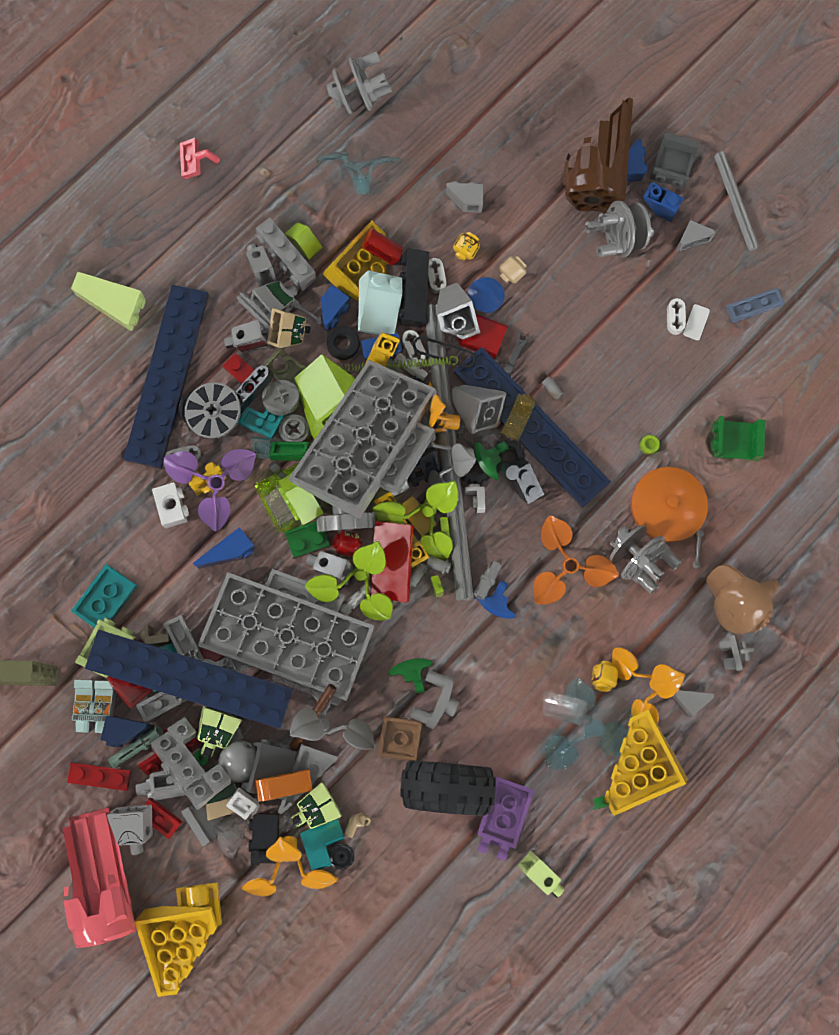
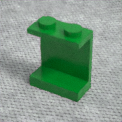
M719 416L713 422L712 432L715 433V436L712 440L711 450L714 451V457L759 461L764 457L765 420L758 419L754 423L724 421V416Z

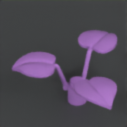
M235 449L227 452L221 460L222 466L226 469L221 476L213 474L207 477L195 472L198 466L197 459L192 453L187 451H179L165 456L164 466L168 475L178 483L190 482L192 474L207 480L208 487L214 492L212 498H205L200 502L198 514L200 519L212 530L218 531L226 523L230 514L228 500L225 497L216 498L218 490L224 487V478L227 473H229L230 478L237 481L248 478L253 470L256 454L245 449Z

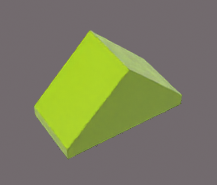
M297 222L284 234L309 260L322 249L321 244L306 225Z

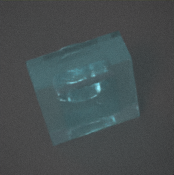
M252 437L251 451L258 458L270 459L272 438Z

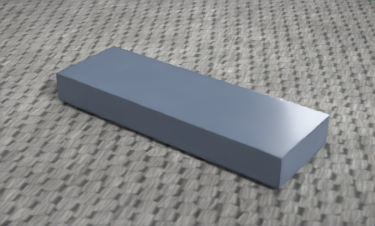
M777 287L731 303L725 308L733 324L782 307L785 303Z

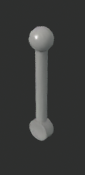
M298 300L294 301V308H299L300 310H302L308 316L313 318L318 325L323 324L322 318L316 317L311 312L306 310L304 307L299 305Z
M698 530L695 533L697 537L696 557L693 563L695 569L701 566L699 556L701 537L704 535L702 530Z

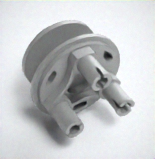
M377 51L356 59L349 57L355 82L344 86L336 69L332 70L335 81L327 84V91L329 96L332 97L336 108L345 105L348 113L352 114L353 110L348 94L359 90L368 111H372L374 101L383 95L392 93L390 83L385 78L384 73L368 79L365 72L367 67L381 62Z
M614 201L607 210V213L599 214L598 220L585 222L586 233L601 231L606 234L608 244L597 247L598 257L610 255L627 257L633 248L636 250L646 248L650 237L654 233L650 223L651 214L647 212L641 203H633L628 207L623 201Z
M640 525L633 530L630 526H624L619 529L617 539L610 542V545L614 548L610 555V560L617 562L631 552L634 557L624 568L621 578L623 580L632 579L651 595L659 587L655 582L660 579L659 576L662 577L664 574L654 563L658 559H663L675 570L681 565L682 561L669 550L670 548L665 544V537L663 535L654 538L641 549L637 544L645 535L647 527Z

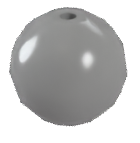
M243 740L231 742L225 749H222L218 761L231 778V781L242 783L250 779L257 749L250 742Z

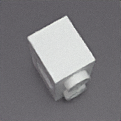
M173 482L152 489L161 524L164 528L188 522L186 516H189L187 506L182 503L181 498H184L181 487H178ZM171 501H176V506L173 509H168V504Z

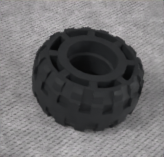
M409 760L405 770H402L400 797L403 798L405 808L436 813L481 816L488 815L491 806L494 805L496 778L493 777L491 767Z

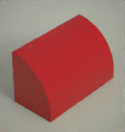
M373 228L369 229L361 246L392 266L399 261L403 252L401 245Z

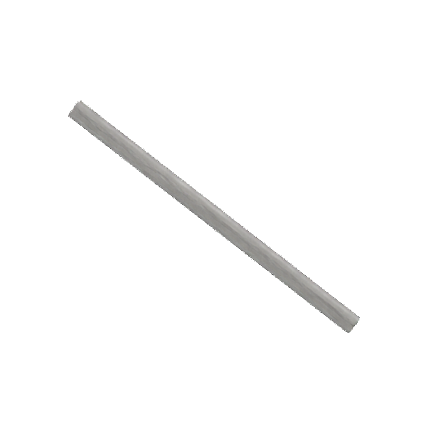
M427 305V338L445 343L444 332L441 331L436 316L437 305ZM428 341L429 354L446 359L445 346ZM437 359L436 366L434 364L431 366L433 388H436V395L446 405L442 412L453 414L448 366L442 360L441 364H439ZM437 419V429H438V428H441V426L438 425V419ZM447 429L446 432H438L439 445L453 447L456 444L455 430ZM440 449L442 470L453 465L451 459L452 450ZM452 469L443 474L445 482L455 480L458 487L457 505L453 511L447 513L449 533L453 542L451 555L456 600L466 601L474 599L461 481L460 477Z

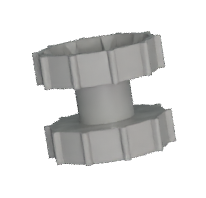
M333 505V515L316 518L317 532L375 527V512L363 513L359 519Z

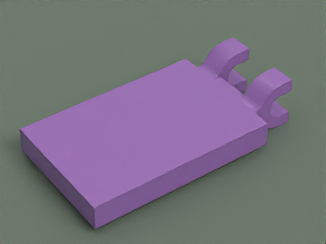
M496 776L494 805L491 806L490 813L482 817L477 835L481 836L482 839L477 851L487 853L489 843L497 845L500 848L496 858L506 861L509 848L516 849L534 790Z

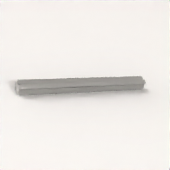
M718 152L715 155V160L748 250H756L759 244L725 152Z

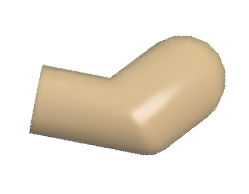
M360 813L352 816L349 819L344 835L353 838L357 828L368 826L371 821L368 814Z

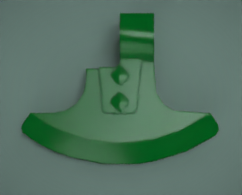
M504 441L490 450H485L480 442H475L477 462L489 477L497 481L499 476L496 472V466L502 462L499 454L509 450L507 444Z
M426 659L406 660L394 666L388 674L390 676L401 675L406 683L414 682L416 693L424 692L420 673L423 669L431 667L432 661Z

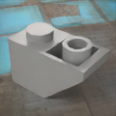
M456 181L447 183L446 195L463 212L482 213L483 184L476 182L467 184Z

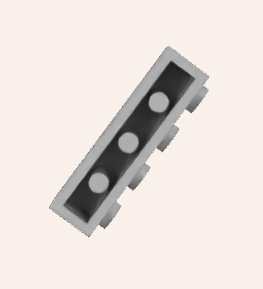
M268 218L255 228L258 242L261 245H265L268 254L279 262V267L284 273L287 272L289 274V278L295 286L298 285L303 291L317 281L315 271L271 218Z

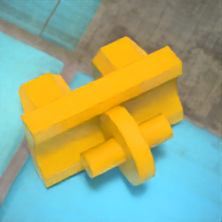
M210 462L205 466L207 472L203 475L207 477L213 474L221 476L223 472L219 465L216 466L213 462ZM192 474L189 485L197 496L203 492L204 494L209 491L214 492L208 487L207 480Z

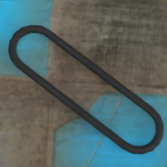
M423 336L417 337L413 342L414 350L417 353L428 357H432L435 359L437 358L439 360L438 356L419 351L416 348V342L418 340L424 339L463 352H467L471 354L473 357V362L469 365L461 364L458 362L457 364H455L456 362L452 360H448V363L450 362L458 366L469 368L472 367L476 362L475 354L467 349H463Z

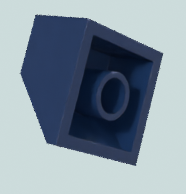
M106 716L100 740L106 741L107 746L123 747V744H131L137 740L140 734H145L152 730L155 724Z

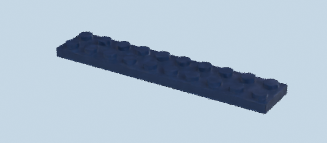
M177 285L171 286L125 451L124 461L162 469L208 301V292Z
M481 347L474 353L476 357L475 364L469 368L459 366L454 370V374L465 385L507 393L499 421L583 508L611 481ZM470 356L462 364H471L473 362V357Z
M99 629L85 666L87 670L280 729L293 689Z

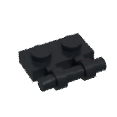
M429 447L424 451L408 477L412 486H418L419 481L423 479L427 483L431 471L436 470L438 474L442 471L437 451L434 447Z

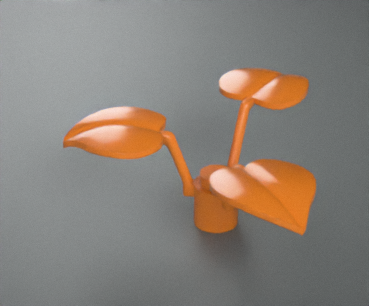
M552 515L548 516L543 523L541 541L548 550L559 548L565 560L562 562L563 571L557 577L552 572H543L535 578L533 583L534 601L536 604L541 605L551 604L562 598L566 591V585L559 579L566 573L573 574L578 569L585 570L584 579L593 587H602L619 576L614 564L604 556H589L586 559V566H581L576 559L569 558L562 546H566L571 542L572 530L566 522Z

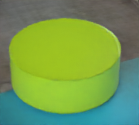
M646 435L640 442L641 451L648 455L654 454L660 447V442L654 435Z

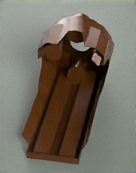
M628 97L625 101L622 100V104L610 114V121H600L598 148L594 146L581 147L577 152L574 168L568 167L570 155L569 153L567 155L563 175V186L566 189L565 196L566 200L579 211L589 210L605 214L614 201L625 200L633 108L632 98ZM592 137L584 138V143H591Z

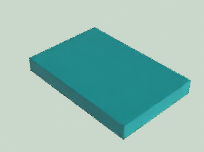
M105 564L71 612L93 628L96 627L99 619L104 620V618L113 621L138 585L108 564Z

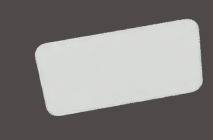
M697 304L693 305L683 333L684 336L700 340L710 312L708 308Z

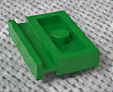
M317 521L285 532L294 559L330 547L326 532H317Z

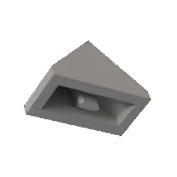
M690 220L676 250L680 252L710 242L716 233L713 229Z
M678 690L672 698L687 716H693L714 698V694Z

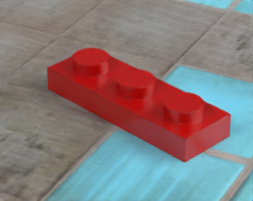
M71 762L67 783L128 791L132 770Z

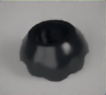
M345 843L333 846L329 852L332 866L339 870L348 868L354 861V851Z

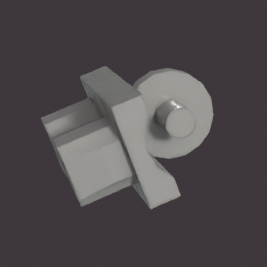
M731 635L729 638L719 641L722 652L728 650L733 652V658L723 659L725 669L744 670L740 654H743L744 661H749V653L754 652V648H748L746 641L740 642L742 650H739L736 635Z

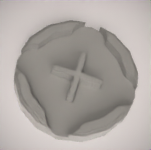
M280 379L273 383L270 382L263 389L262 401L267 411L274 415L282 416L295 411L299 405L300 394L295 384L288 380Z

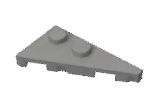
M301 744L292 772L310 769L311 782L313 784L337 760L338 756ZM303 793L286 796L285 800L281 802L278 813L283 814Z

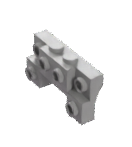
M184 717L167 728L168 732L151 742V747L163 762L161 766L167 775L171 773L174 779L172 781L178 790L182 789L198 810L217 793L230 785L231 778L220 763L205 773L185 746L186 743L197 736L196 731Z

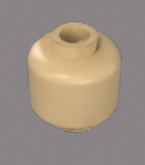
M510 256L499 268L502 273L500 277L506 283L510 281L516 284L526 274L525 268L527 266L518 256Z

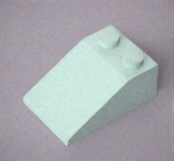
M368 270L359 279L358 331L380 335L382 331L388 334H395L402 298L401 277Z

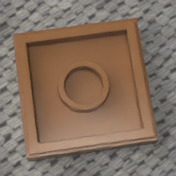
M384 716L378 756L417 761L423 723Z

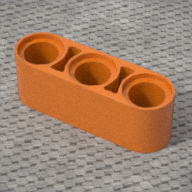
M310 769L255 780L258 801H267L313 790Z

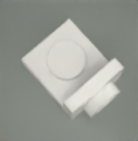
M470 484L469 487H465V495H476L473 496V508H477V513H485V488L480 487V484Z
M238 788L226 806L246 820L250 814L254 815L257 812L260 804H258V795L253 798L241 788Z

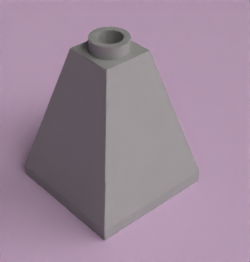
M462 385L455 386L452 389L451 401L468 431L473 434L498 426L507 393L499 390Z

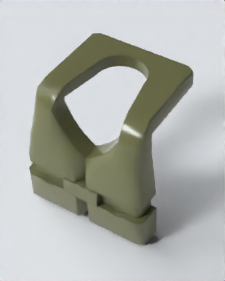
M279 348L265 364L273 372V377L276 380H288L295 384V386H297L295 377L306 368L288 356L284 348ZM279 355L285 361V369L283 370L273 369V361Z

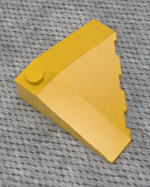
M373 221L360 232L322 273L335 287L358 302L359 279L368 270L387 274L386 265H389L361 247L370 228L386 236L385 232Z
M649 709L631 717L628 726L630 728L627 737L623 739L619 751L621 753L619 762L615 764L611 776V779H613L610 790H607L605 794V800L609 803L613 816L687 783L688 778Z
M160 906L147 908L135 920L136 929L158 997L177 994L181 988V982L191 972L195 965L193 962L197 956L201 955L208 943V937L210 934L213 935L218 927L212 907Z

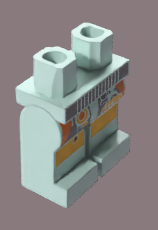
M74 680L75 702L72 720L76 721V732L88 733L89 722H96L95 733H102L106 716H113L116 691L108 681Z

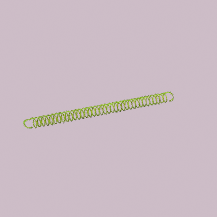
M450 356V361H451V357H455V356ZM439 357V364H441V359H440V357ZM443 357V361H444V357ZM446 357V364H447V363H448V358ZM455 357V358L457 359V362H458V358ZM425 358V365L429 366L430 358H429V361H428V365H427V361H426V358ZM432 358V365L434 364V366H436L437 358H436L435 364H434V360H433V358ZM411 359V366L415 367L416 360L414 361V366H413L412 359ZM418 359V365H419L420 367H422L423 359H422V361H421V366H420V362H419V359ZM397 360V367H399V369H400L401 366H402V361H401L400 367H399L398 360ZM404 360V366H405L406 368H408L409 360H408V362H407V367H406L405 360ZM390 361V368L394 369L395 362H394L393 368H392L391 361ZM444 361V364H445V361ZM387 362L386 368L388 367V362ZM437 362V365H438V362ZM442 362L441 365H443V362ZM450 362L448 363V365H450ZM457 362L455 364H457ZM355 363V371H356V370L359 371V369L357 370L356 363ZM359 363V369H360V363ZM362 363V369H363V363ZM430 363V366H432L431 363ZM345 364V370H346V372H348V371L350 370L349 364H348V371H347V369H346V364ZM352 364V370L354 371V369H353V364ZM423 364V366L425 367V365ZM445 364V365H446V364ZM452 364V365H455V364ZM338 365V366H339V365ZM341 365V367H342V365ZM409 365V367L411 368V366ZM416 365V367H418V366ZM438 365V366H439V365ZM395 366V368L397 369V367ZM402 366V368H404V367ZM342 367V369H343V367ZM388 367V368H389V367ZM389 368V369H390V368ZM360 369V371H361V369ZM352 370L350 372H352ZM354 371V372H355V371Z

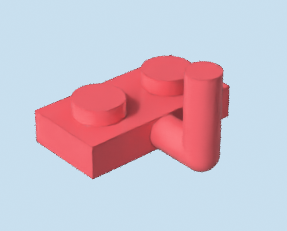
M195 138L180 143L181 177L188 179L200 175V159L206 157L215 164L220 162V158L208 149L199 151V141Z

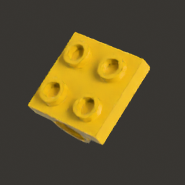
M218 882L176 888L177 906L212 907L217 926L222 925Z

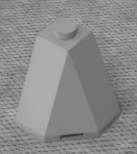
M454 283L440 289L436 316L441 331L449 332L461 339H466L480 333L472 300L458 283Z

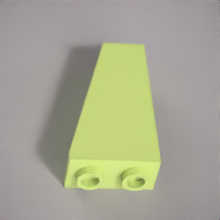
M77 272L71 287L76 296L126 329L133 331L134 326L138 324L140 309H143L145 305V297L140 290Z

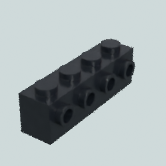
M408 248L400 258L402 272H400L399 277L402 278V298L398 318H400V325L421 328L426 323L429 251Z

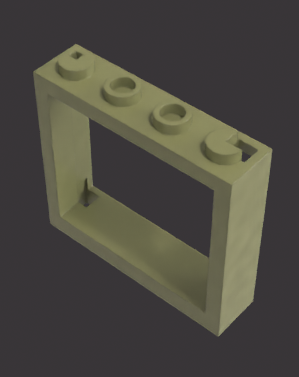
M0 660V685L56 686V682L59 680L57 666L34 661Z

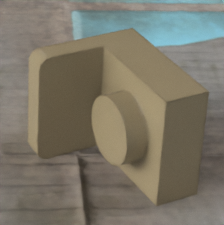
M144 625V630L141 631L142 642H145V644L157 646L173 643L169 634H166V631L154 632L152 636V627L150 625Z

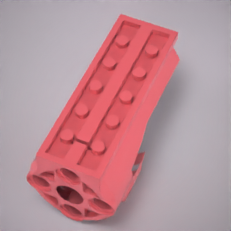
M110 807L70 817V826L63 828L73 881V899L63 902L68 928L73 934L76 948L100 945L136 932L119 845L115 840L107 817L111 812ZM64 887V896H68V887Z

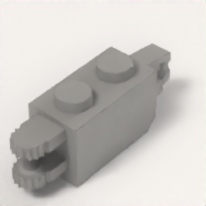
M165 771L152 773L145 783L136 785L137 796L147 795L148 798H153L154 801L186 795L182 789L178 790L172 781L174 778L171 773L167 775Z

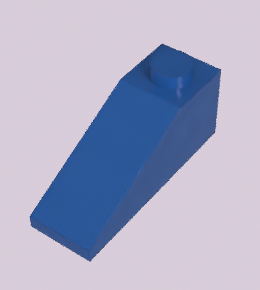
M239 527L193 562V564L198 569L238 561L243 558L247 559L254 553L253 550L256 547Z

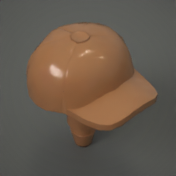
M723 564L716 567L707 577L706 582L715 597L714 609L721 626L736 635L751 632L757 633L758 630H762V627H767L773 612L771 598L780 587L779 581L772 579L758 583L747 578L731 565Z

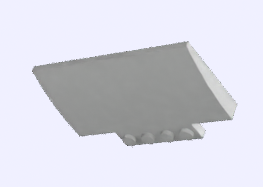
M368 360L289 477V481L359 519L380 487L398 495L435 435V430L421 424V421L430 408L432 398L436 394V388Z
M272 569L264 586L227 572L198 646L320 692H324L328 684H333L337 687L333 696L347 701L375 626L339 613L345 599L343 594L339 593L338 597L331 602L317 600L305 588L307 582L305 580Z

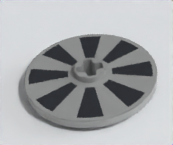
M212 382L199 386L191 393L185 405V418L188 426L197 435L209 439L220 438L231 432L237 425L241 415V404L237 394L230 387L222 383ZM213 406H214V408H216L217 411H214V412H213V415H212V414L209 412V410H212V408H213Z

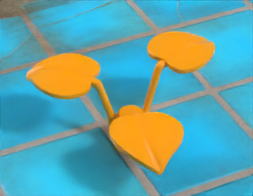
M436 394L433 396L429 408V427L433 428L438 419V425L441 428L434 429L435 433L446 432L447 429L458 430L460 415L442 412L446 405Z
M622 647L614 648L612 664L618 669V678L629 680L632 675L634 677L650 678L649 684L651 689L654 690L645 701L636 699L631 707L632 717L649 709L658 724L659 713L653 704L648 703L649 700L657 694L665 699L673 697L680 689L685 674L666 664L657 665L652 674L636 673L635 671L638 668L636 657Z
M285 836L283 838L279 837L276 843L266 851V857L277 862L271 879L268 881L264 878L250 880L242 886L241 890L255 896H269L275 893L277 887L273 883L280 863L283 861H297L301 876L304 877L301 879V884L308 888L322 889L329 887L337 882L338 877L324 870H313L305 873L300 859L302 854L297 849V838Z

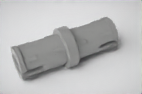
M495 561L490 562L484 575H481V581L473 593L475 597L485 600L489 589L495 584L498 572L502 568L499 563Z

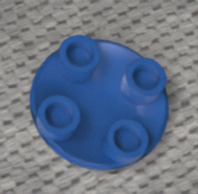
M489 277L475 280L468 290V296L472 300L473 307L486 313H493L498 309L505 297L502 285L497 280Z

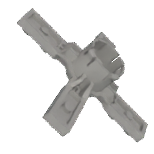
M183 615L163 623L178 654L239 673L252 667L228 657L218 662L204 659ZM159 692L136 706L146 723L187 700ZM239 726L229 743L245 738Z

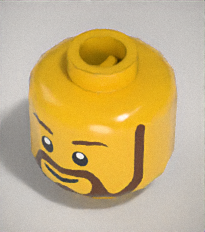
M470 232L460 234L453 245V249L456 252L455 256L462 261L473 259L480 248L479 238Z
M602 661L600 664H596L593 667L591 679L595 688L599 691L609 692L616 687L618 669L609 661Z

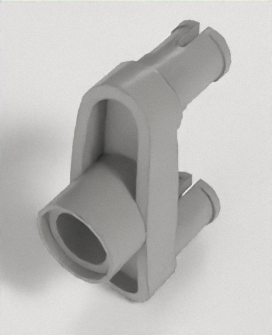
M429 670L425 681L441 687L442 690L434 712L429 713L414 706L410 717L426 724V727L434 729L443 713L454 716L460 700L450 697L454 677L444 676Z

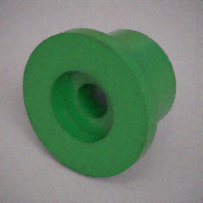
M197 750L193 756L199 765L203 766L208 762L209 756L201 754L202 750Z
M604 796L593 799L594 810L609 806Z

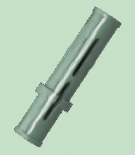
M155 726L147 733L140 734L137 740L108 759L110 765L116 769L143 749L147 750L150 748L151 742L164 734L159 726Z

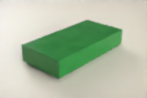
M273 442L269 457L270 460L301 461L311 445L310 442Z

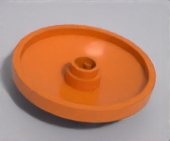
M661 467L648 472L636 484L631 496V512L638 526L645 525L647 527L646 535L653 539L663 535L665 542L673 543L691 537L701 528L707 516L708 500L702 484L692 474L676 467Z

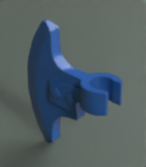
M501 580L492 596L485 597V600L477 598L479 603L493 615L507 619L515 618V613L507 607L509 598L503 595L508 583Z

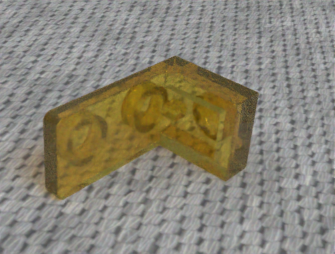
M518 394L502 430L503 435L517 441L520 439L536 403L531 396Z

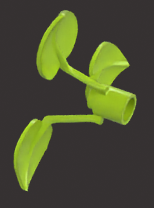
M454 480L431 485L426 492L424 503L419 504L417 508L404 515L406 510L404 505L395 501L379 503L373 507V512H375V516L379 521L404 523V519L421 510L425 516L431 518L430 535H424L421 538V544L428 556L431 555L432 557L446 560L453 549L452 539L444 532L433 533V525L437 509L442 513H449L455 509L458 502L457 483Z
M379 541L356 550L353 555L355 568L350 571L340 584L337 585V579L328 574L315 576L305 584L307 591L317 600L331 602L338 597V589L354 575L357 580L365 581L367 599H363L360 602L362 613L366 617L377 621L391 618L393 604L390 598L382 593H375L372 596L369 594V573L373 575L381 573L386 564L385 553Z

